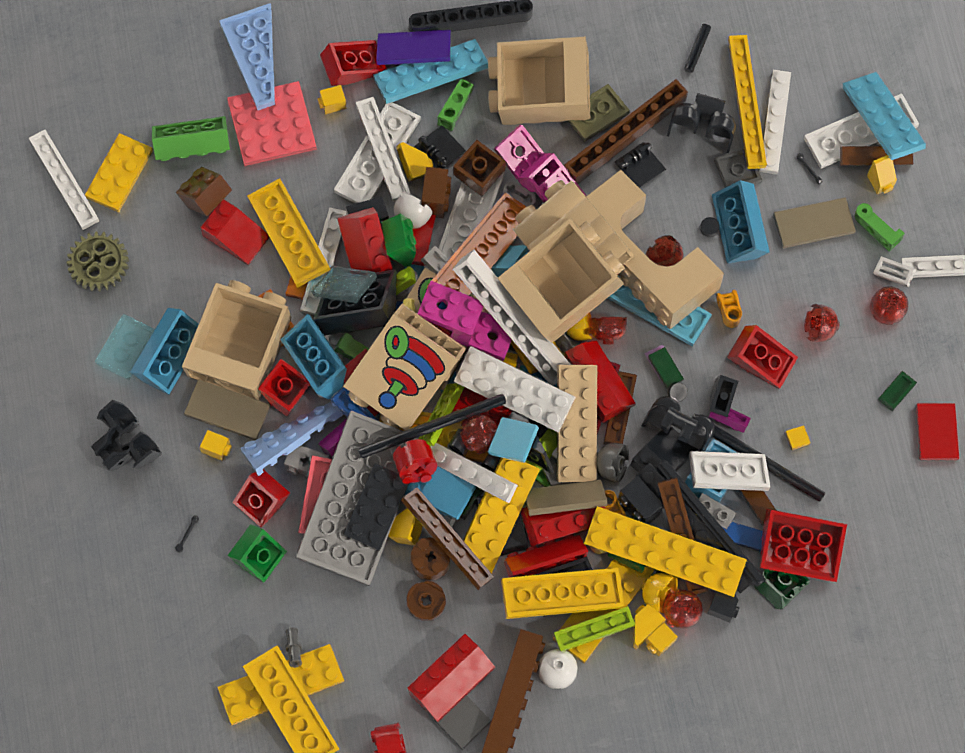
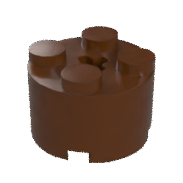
M433 537L422 538L412 549L411 566L420 579L435 581L448 572L450 557ZM429 557H433L431 562H428Z

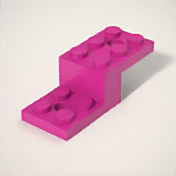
M523 125L516 127L494 148L497 155L506 161V166L522 187L530 192H536L544 203L548 200L545 192L560 180L565 184L572 180L582 191L554 153H544ZM517 146L522 148L521 156H517L515 153Z
M430 281L417 314L431 323L451 330V338L466 347L472 346L504 361L512 339L492 315L482 312V303L476 298ZM438 302H444L447 308L441 310L437 307L436 304ZM493 332L497 335V339L491 340L487 334Z

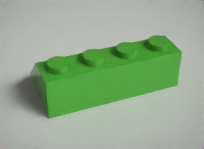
M225 116L152 126L155 160L167 161L174 157L187 158L189 155L196 154L204 156L210 152L224 153L226 150H230Z

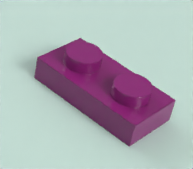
M731 408L728 417L712 412L709 415L715 421L726 424L733 430L742 433L745 432L751 420L750 417Z

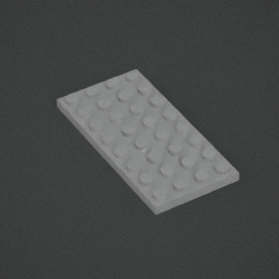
M350 411L295 558L368 586L371 584L392 524L380 551L343 536V533L374 463L398 473L393 460V453L399 446L401 448L406 446V442L366 458L360 457L358 449L403 432L402 430Z

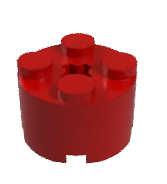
M416 439L408 441L406 446L403 448L399 446L393 453V460L404 484L420 481L425 483L432 479L431 475L437 469V462L430 445L425 440Z
M399 722L375 727L371 731L372 742L377 746V750L374 753H406L403 734L399 733L401 728Z

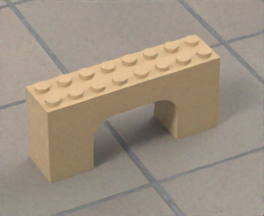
M622 170L618 171L586 196L635 255L623 265L625 269L618 274L624 283L623 285L625 287L628 286L632 290L634 297L638 300L640 299L645 304L646 309L658 317V321L663 326L666 325L669 329L673 328L720 290L724 273L698 247L677 264L664 267L653 263L625 235L622 229L643 213L646 194Z

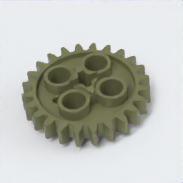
M95 231L93 237L88 233L87 239L81 236L82 242L75 241L76 248L70 247L73 254H67L70 260L66 262L69 266V273H72V279H77V285L83 283V289H86L89 285L91 291L97 287L98 291L101 292L103 286L108 290L109 284L115 287L114 281L121 282L120 275L126 276L123 269H129L128 264H126L129 262V258L126 256L128 252L123 250L125 248L124 244H119V238L113 240L112 234L106 237L105 232L99 236L98 232ZM99 247H105V250L97 251ZM83 257H89L85 262L80 261ZM110 261L116 262L113 266H107V263ZM92 272H99L97 276H91Z

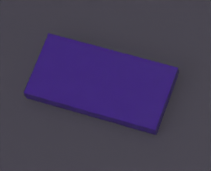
M451 30L378 33L377 65L451 61Z

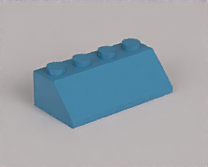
M740 180L712 194L727 263L754 260L770 253L754 184Z
M167 308L130 373L142 382L166 394H170L184 370L182 365L199 324L181 309Z
M307 314L280 340L315 392L329 400L343 387L347 368L314 320Z

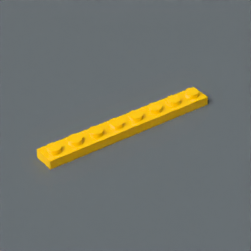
M747 35L729 36L728 43L747 169L766 168L767 162Z

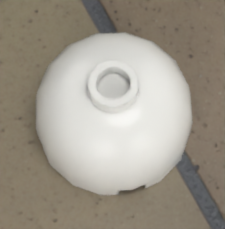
M406 193L400 194L394 205L395 216L401 213L409 218L413 223L414 229L426 224L432 215V210L427 205L423 207L419 204L421 200Z
M559 648L552 649L545 653L539 661V678L549 688H566L576 678L577 662L568 651H560Z

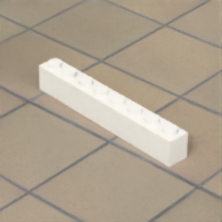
M475 250L471 251L459 260L453 268L454 272L547 382L552 386L557 383V365L571 364L553 343L544 338Z

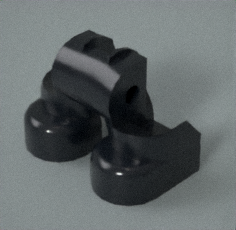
M697 93L694 104L682 103L675 108L667 136H670L673 124L690 128L691 123H694L693 134H696L700 119L709 120L705 137H708L710 129H715L713 135L730 139L726 152L729 154L736 131V124L732 116L722 113L725 100Z
M670 396L658 398L653 403L641 425L645 427L647 422L665 433H668L671 426H674L681 430L678 440L699 449V452L706 450L715 432V424L711 418L703 414L690 417L682 413L679 402Z
M112 400L99 411L97 419L105 423L109 430L91 445V448L96 456H100L103 459L102 464L109 471L121 468L131 458L135 462L133 468L139 469L147 463L154 462L162 455L157 444L146 433L141 431L129 443L123 445L119 439L124 433H130L139 426V421L123 403Z

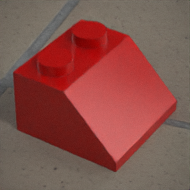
M280 359L258 390L274 408L288 416L311 384L303 374Z
M263 469V473L259 476L256 472L249 475L232 503L258 526L263 527L283 506L290 492Z

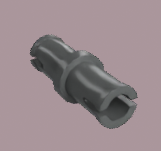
M291 627L285 631L287 637L286 651L289 655L290 667L296 668L302 665L300 655L302 647L298 638V629Z

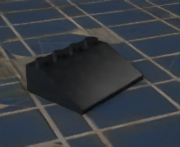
M396 270L327 280L313 319L322 334L326 336L385 327L396 312Z

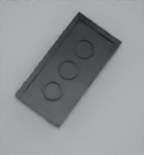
M374 463L343 536L376 551H380L408 487V484L402 482L398 473Z

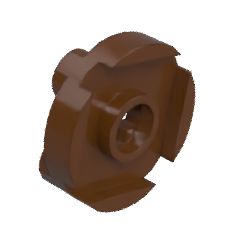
M424 581L414 584L407 594V608L412 616L421 621H433L443 613L446 606V598L441 586L432 581ZM429 596L432 603L426 606L423 605L421 598Z

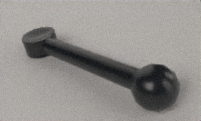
M802 153L797 154V159L802 161L815 178L817 184L823 183L822 179L817 176L806 162Z
M196 515L192 517V522L182 541L175 547L179 553L183 551L186 539L195 523L199 521V517Z

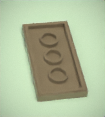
M846 197L777 211L773 214L783 248L855 234L856 232Z
M198 379L184 415L252 440H257L271 406L268 403Z
M601 480L532 488L526 498L529 516L595 508L597 506L603 507L607 506V498Z

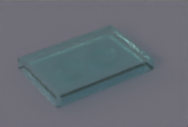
M331 266V270L325 273L311 292L315 297L357 303L377 276L375 272Z
M123 313L95 363L130 380L133 375L130 371L155 329Z

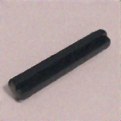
M702 24L685 64V71L690 73L694 71L710 33V25Z

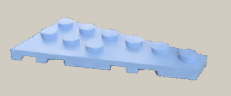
M271 3L219 20L257 110L275 105Z
M331 401L324 406L316 407L308 414L298 416L296 420L290 423L282 424L278 429L263 434L261 438L255 441L247 442L240 449L259 476L263 473L264 467L269 464L270 466L276 464L278 457L290 454L311 438V433L314 431L320 432L324 429L325 423L337 420L343 415V412Z

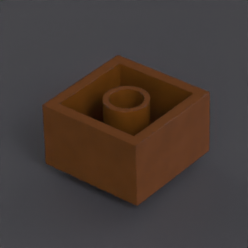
M476 140L453 166V176L482 197L503 174L506 168V161Z
M201 166L193 172V175L186 182L181 184L176 194L187 208L208 216L232 189L221 174Z
M426 167L421 205L423 207L425 205L429 206L432 210V215H436V218L444 219V212H448L452 177L448 176L449 169Z

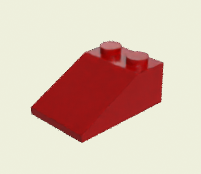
M376 40L329 43L320 54L331 86L349 85L372 78L373 74L387 70L385 65H377Z
M224 199L201 226L203 237L247 265L252 262L270 238L266 231L241 210Z
M757 325L744 327L727 356L728 359L740 368L778 389L781 388L798 359L794 353Z

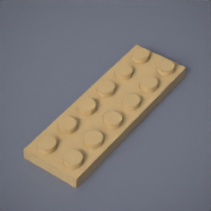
M557 365V388L575 396L560 431L557 432V482L595 481L597 470V365Z

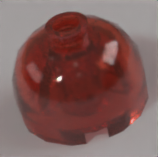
M671 235L657 238L654 241L656 244L653 247L649 246L645 254L653 263L664 267L673 266L684 258L681 244Z
M893 286L879 289L870 302V310L875 320L886 325H893V323L902 321L907 314L909 306L905 293Z
M813 304L811 307L814 308L812 311H807L804 330L809 332L807 339L812 342L828 341L836 334L840 327L838 316L829 306Z
M627 317L589 318L590 332L596 340L603 341V345L614 344V341L621 339L626 332Z
M477 414L465 419L461 423L463 431L460 432L465 446L471 452H478L477 454L479 455L488 452L498 428L497 424L492 418L483 414Z
M676 589V591L666 596L662 612L665 614L667 624L671 627L687 629L699 622L702 617L703 607L702 602L695 593L689 590Z

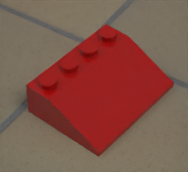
M766 509L762 533L760 568L837 582L847 524Z

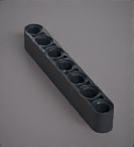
M510 0L415 13L409 17V32L451 30L453 32L526 22L532 17L533 4L530 0ZM508 11L510 14H504L503 12ZM432 21H437V22H439V23L433 24V23H431V22H432Z

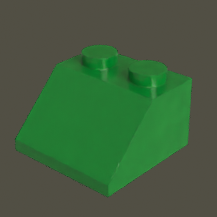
M400 213L383 221L382 228L387 255L407 268L411 267L416 255V240L413 236L412 229L414 226L412 221Z
M250 524L227 556L239 567L264 583L287 551L264 529Z

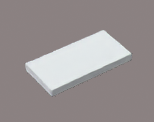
M690 451L689 453L693 488L769 491L770 489L765 454Z

